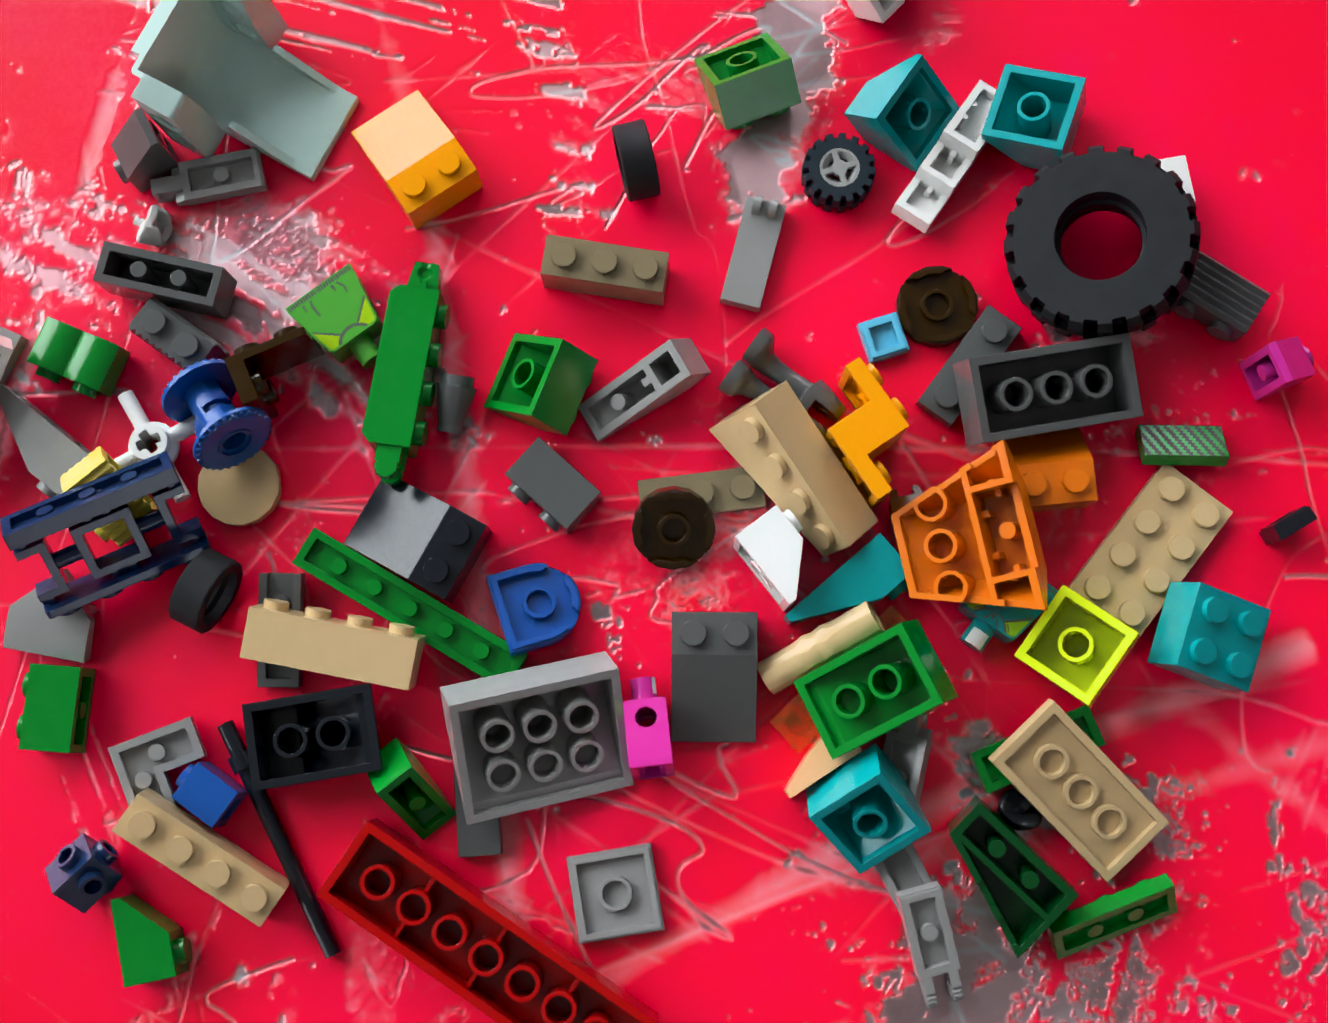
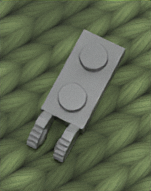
M934 881L895 892L914 972L919 980L922 996L927 1008H933L938 1005V996L932 977L945 974L946 987L953 1001L964 999L958 972L961 967L940 884Z

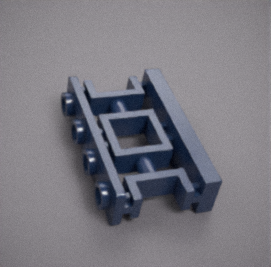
M167 451L0 518L2 537L9 550H13L17 561L39 553L52 576L35 584L37 597L40 603H43L45 613L49 619L60 615L68 616L74 614L84 605L95 600L114 597L122 592L124 588L140 581L154 580L166 570L180 564H189L201 551L211 548L198 517L177 525L166 502L170 498L185 493ZM152 493L158 509L135 518L128 503ZM124 518L135 543L96 558L84 534ZM166 524L173 539L150 548L144 533ZM69 528L75 544L53 552L45 537ZM84 559L91 573L68 582L62 567Z

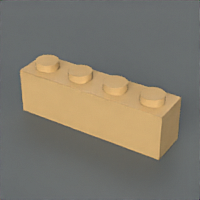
M264 598L263 604L253 605L248 608L239 658L407 691L416 686L425 635L415 634L414 626L390 623L389 628L374 626L373 618L349 614L347 620L331 617L332 611L329 609L306 606L305 612L289 609L290 602L272 598Z
M149 787L136 795L112 829V832L258 927L262 926L290 884L288 878Z

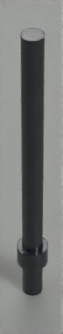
M230 720L223 723L217 728L231 756L228 762L234 775H240L324 957L327 959L341 952V948L267 791H252L247 748L234 721Z

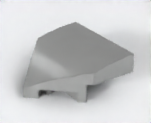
M67 568L63 569L68 582L75 579ZM35 588L9 606L3 648L84 663L91 659L95 626L93 614L99 610L95 605H89L88 603L74 614L68 616L60 615L49 619L45 613L43 603H40Z

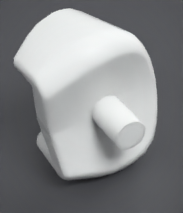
M152 205L148 210L145 220L135 216L133 224L140 226L136 236L138 243L162 247L168 242L173 225L172 218L165 209L158 205Z

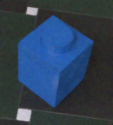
M197 762L196 765L190 764L176 780V785L179 787L171 798L209 827L216 828L227 823L248 795L245 787L212 762Z

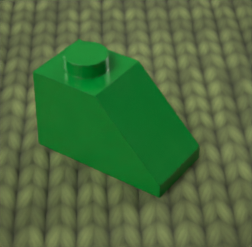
M397 737L381 749L383 770L366 772L376 794L424 840L456 815V810L420 761Z
M134 894L110 900L124 988L176 977L189 971L188 963L192 960V947L188 937H184L183 928Z

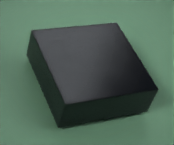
M1302 506L1262 528L1259 534L1266 545H1270L1287 538L1316 520L1317 517L1310 506Z

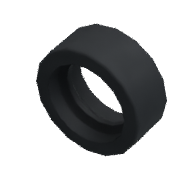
M644 119L612 126L616 156L628 201L632 202L660 195L657 166Z
M211 548L201 551L187 565L174 587L168 608L170 618L201 634L210 631L219 623L235 599L243 575L242 565Z

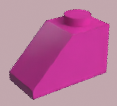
M1298 336L1269 343L1238 364L1255 401L1300 384L1316 374L1313 368V356L1310 350L1302 345Z

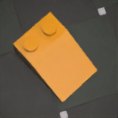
M418 90L351 132L416 230L483 187L474 164Z

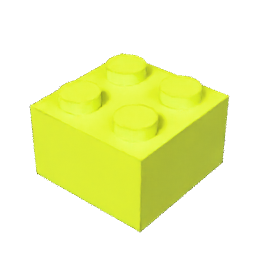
M1063 584L1048 605V610L1043 612L1014 656L1091 708L1139 639V633Z

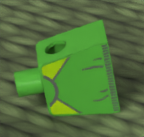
M349 263L286 308L289 315L301 327H305L313 338L339 363L354 355L364 369L375 365L379 347L374 342V339L381 335L383 323L361 279Z

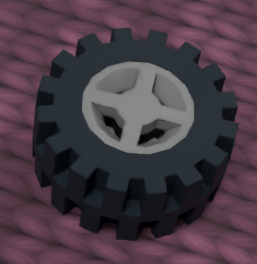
M839 133L838 138H834L833 134L825 135L824 141L818 139L814 142L812 149L809 148L802 166L801 182L805 187V195L807 198L810 196L813 198L812 204L816 207L821 204L824 206V211L830 212L831 208H836L837 213H842L847 207L850 210L856 208L859 202H863L867 198L875 178V159L873 154L869 155V147L865 143L862 146L858 144L859 138L852 136L851 140L846 139V133ZM829 175H834L838 177L840 181H838V179L830 177Z

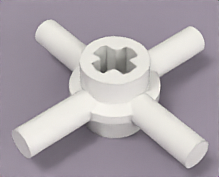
M132 390L120 394L118 400L135 430L129 439V451L114 460L123 469L167 451L172 463H174L180 451V441L195 434L193 426L195 417L191 416L173 427H169L161 422H150ZM158 440L159 442L155 443L158 446V449L155 452L151 453L150 450L153 449L150 446V444L153 441ZM174 465L185 493L173 497L176 503L187 500L191 494Z

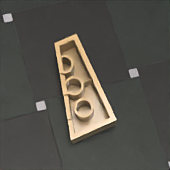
M787 381L740 406L709 429L782 512L788 509L793 513L803 527L801 533L823 557L849 547L879 521Z

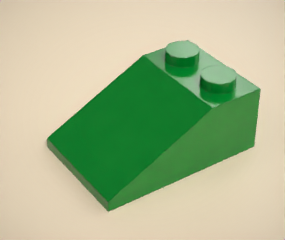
M918 619L901 622L793 681L832 760L959 697Z

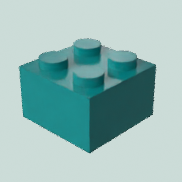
M1170 582L1147 663L1215 689L1249 692L1271 610L1202 582Z

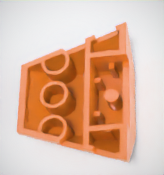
M1001 440L992 446L990 451L974 462L967 463L959 469V472L938 486H933L891 514L910 598L1048 610L1047 567L1027 487L1005 440Z

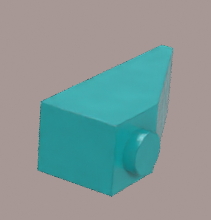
M879 533L783 617V620L787 625L849 610L865 601H868L869 604L876 603L886 595L893 601L908 588L900 554Z

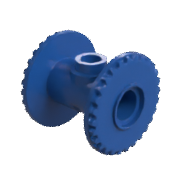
M212 358L210 360L205 359L202 362H195L194 365L187 366L186 369L179 371L178 375L173 376V380L168 382L167 387L164 388L161 404L163 411L170 419L182 422L191 416L195 417L193 426L197 438L193 444V456L197 463L206 469L222 470L238 466L239 463L246 462L248 458H252L255 453H258L260 448L269 439V435L272 432L270 417L263 409L253 406L236 408L232 405L231 399L237 390L226 362L222 359L216 360Z

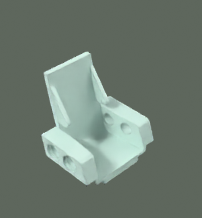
M160 0L131 49L137 57L131 72L141 79L131 98L174 142L202 157L213 156L224 135L227 134L251 148H258L262 154L315 181L360 102L357 96L339 87L277 45L288 25L271 0Z

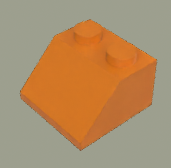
M1079 428L1005 440L1026 484L1033 512L1086 508L1098 501L1093 458Z

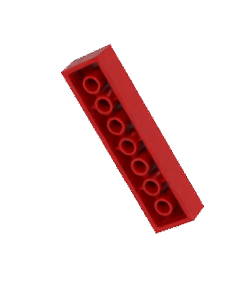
M378 818L366 821L316 894L497 1023H658L659 1014Z

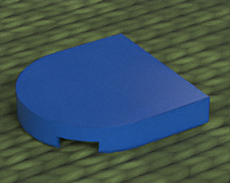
M533 563L486 576V583L511 657L554 645L565 639L575 628L580 615L581 597L577 585L567 574L565 575L557 569L548 567L547 564Z

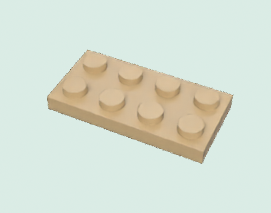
M1159 465L1068 585V588L1138 632L1140 637L1163 607L1170 582H1181L1232 515L1233 511L1171 465Z
M1050 698L987 758L1107 882L1169 823L1159 810L1062 708Z

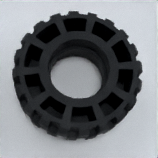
M1103 145L1088 147L1089 153L1075 157L1074 152L1071 151L1060 156V164L1052 169L1045 165L1034 174L1035 182L1030 187L1023 186L1015 198L1017 202L1015 210L1008 214L1005 225L1007 236L1004 240V255L1015 291L1023 305H1026L1031 310L1032 315L1043 325L1047 323L1053 326L1055 331L1061 335L1070 337L1071 334L1083 336V339L1086 340L1129 333L1138 329L1145 331L1156 324V319L1164 313L1169 314L1177 306L1180 296L1184 291L1188 290L1193 279L1198 261L1201 237L1200 221L1197 220L1194 199L1191 193H1186L1183 190V181L1173 170L1166 172L1161 168V161L1149 154L1145 155L1144 159L1134 156V149L1118 146L1117 152H1104ZM1097 211H1112L1131 219L1141 232L1142 250L1137 262L1126 272L1110 279L1093 280L1074 274L1068 269L1061 256V239L1064 232L1074 221L1086 214Z

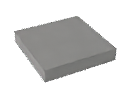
M651 842L566 857L579 944L665 930Z

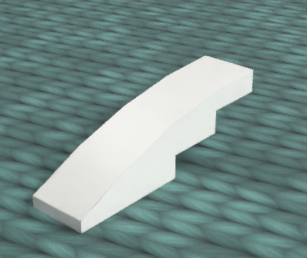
M979 80L942 132L938 142L920 165L912 181L896 201L891 213L924 234L926 233L987 143L982 139L981 134L997 89Z

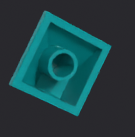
M915 54L867 81L844 112V115L866 142L907 169L917 172L960 107L922 54Z

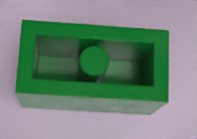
M30 663L29 672L24 676L22 683L25 704L23 714L19 717L16 726V735L19 739L18 749L85 753L96 669Z

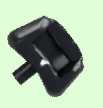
M1012 789L1001 796L996 813L1017 831L1035 829L1042 822L1043 816L1023 795Z

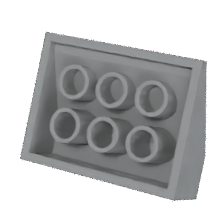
M606 651L440 687L446 729L467 825L634 785L628 762L619 668Z

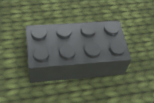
M1130 333L974 357L952 364L966 446L1144 416Z

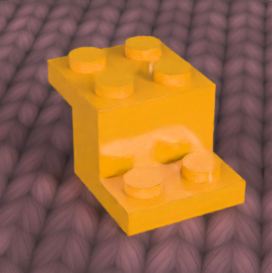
M859 356L845 366L838 382V387L855 411L830 427L824 438L872 510L882 503L892 491L888 484L892 479L881 462L877 460L873 463L871 460L900 440L909 427V424L906 422L909 416L901 402L895 397L890 399L881 386L884 384V381L878 370L871 363L865 365Z

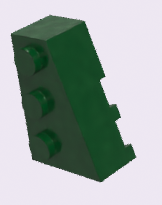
M975 795L947 824V828L1016 957L1019 958L1073 903L1079 894L1072 883L980 797Z

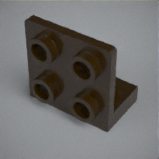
M285 327L277 331L273 335V339L261 344L256 342L244 344L234 351V355L224 359L242 405L245 407L261 408L268 414L270 419L279 416L274 404L280 401L279 395L271 379L267 378L324 354L319 343L305 327Z

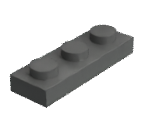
M988 304L915 405L949 428L961 413L952 364L969 358L1004 353L1022 327Z

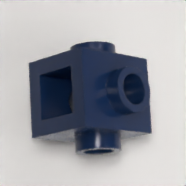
M83 832L71 844L64 846L56 858L45 868L52 894L83 913L88 911L103 895L110 893L117 882L123 877L117 862L119 858L117 850L104 839L96 841Z

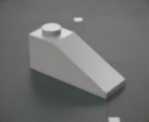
M691 338L669 339L580 404L579 410L597 441H602L678 397L708 376L711 371Z
M0 383V405L28 471L40 480L36 487L50 498L63 492L60 477L84 457H87L91 451L20 393Z

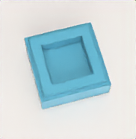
M897 312L857 324L856 328L869 363L874 364L909 352L910 348Z

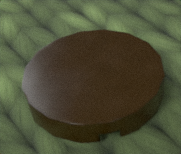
M929 266L912 273L899 290L895 301V311L898 314L904 333L915 343L929 348L947 347L960 341L971 329L978 312L977 295L970 281L963 275L960 276L953 272L952 269L944 266Z
M679 486L658 488L645 496L635 509L632 521L634 544L639 552L655 566L671 570L690 567L698 562V559L711 548L716 531L712 510L704 498L689 488Z

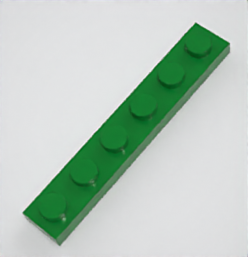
M315 527L292 562L388 621L414 626L415 634L425 635V643L482 677L520 670L529 657L526 653L511 657L505 640Z

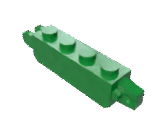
M415 262L407 286L398 285L389 293L362 428V434L375 450L374 460L376 462L373 463L375 466L373 469L381 478L380 480L389 486H395L400 481H403V472L406 470L408 457L417 458L419 446H425L428 436V422H424L426 407H432L434 403L436 386L431 381L434 368H440L443 357V345L439 343L441 329L447 330L450 320V306L445 304L441 294V269L439 265L433 263Z

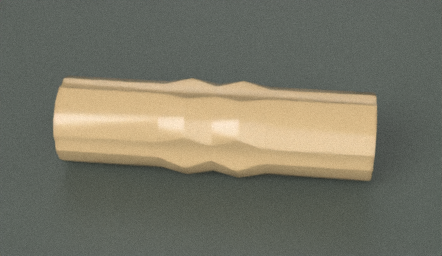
M865 601L832 621L819 625L812 632L800 636L790 645L758 662L757 669L770 692L777 694L793 685V681L885 632L873 607L868 601Z

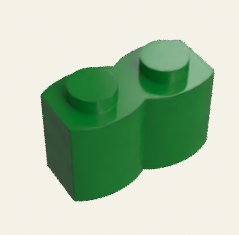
M47 316L26 361L38 367L35 372L36 375L57 384L60 383L62 377L73 381L72 390L95 399L98 393L111 397L131 353L107 340Z

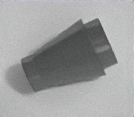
M442 373L441 383L436 382L438 406L437 431L462 435L464 422L477 389L473 388L475 378Z

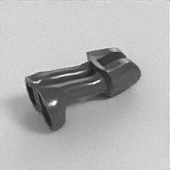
M765 327L757 334L743 354L742 359L735 363L718 387L721 392L730 397L743 395L751 400L770 390L769 386L754 375L748 367L750 366L777 384L787 381L806 411L811 406L824 417L832 421H838L846 410L836 394L824 381L820 379L812 383L789 368L775 355V337ZM811 417L823 437H825L826 429Z

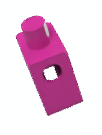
M646 676L631 679L632 700L623 702L628 762L633 781L675 776L666 697H657L655 677ZM649 718L655 721L650 727L640 726L641 721Z

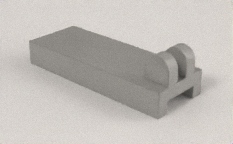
M755 195V198L747 196L720 303L759 313L786 211V206L779 204V200L771 199L769 202L763 200L762 196Z

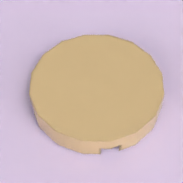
M260 450L252 458H248L246 462H241L238 466H232L229 469L211 470L203 467L199 473L197 491L202 506L213 518L230 526L253 525L262 522L275 510L282 496L281 474L278 465L268 454Z

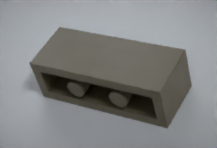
M547 234L540 275L544 288L663 306L670 269V258L668 252Z

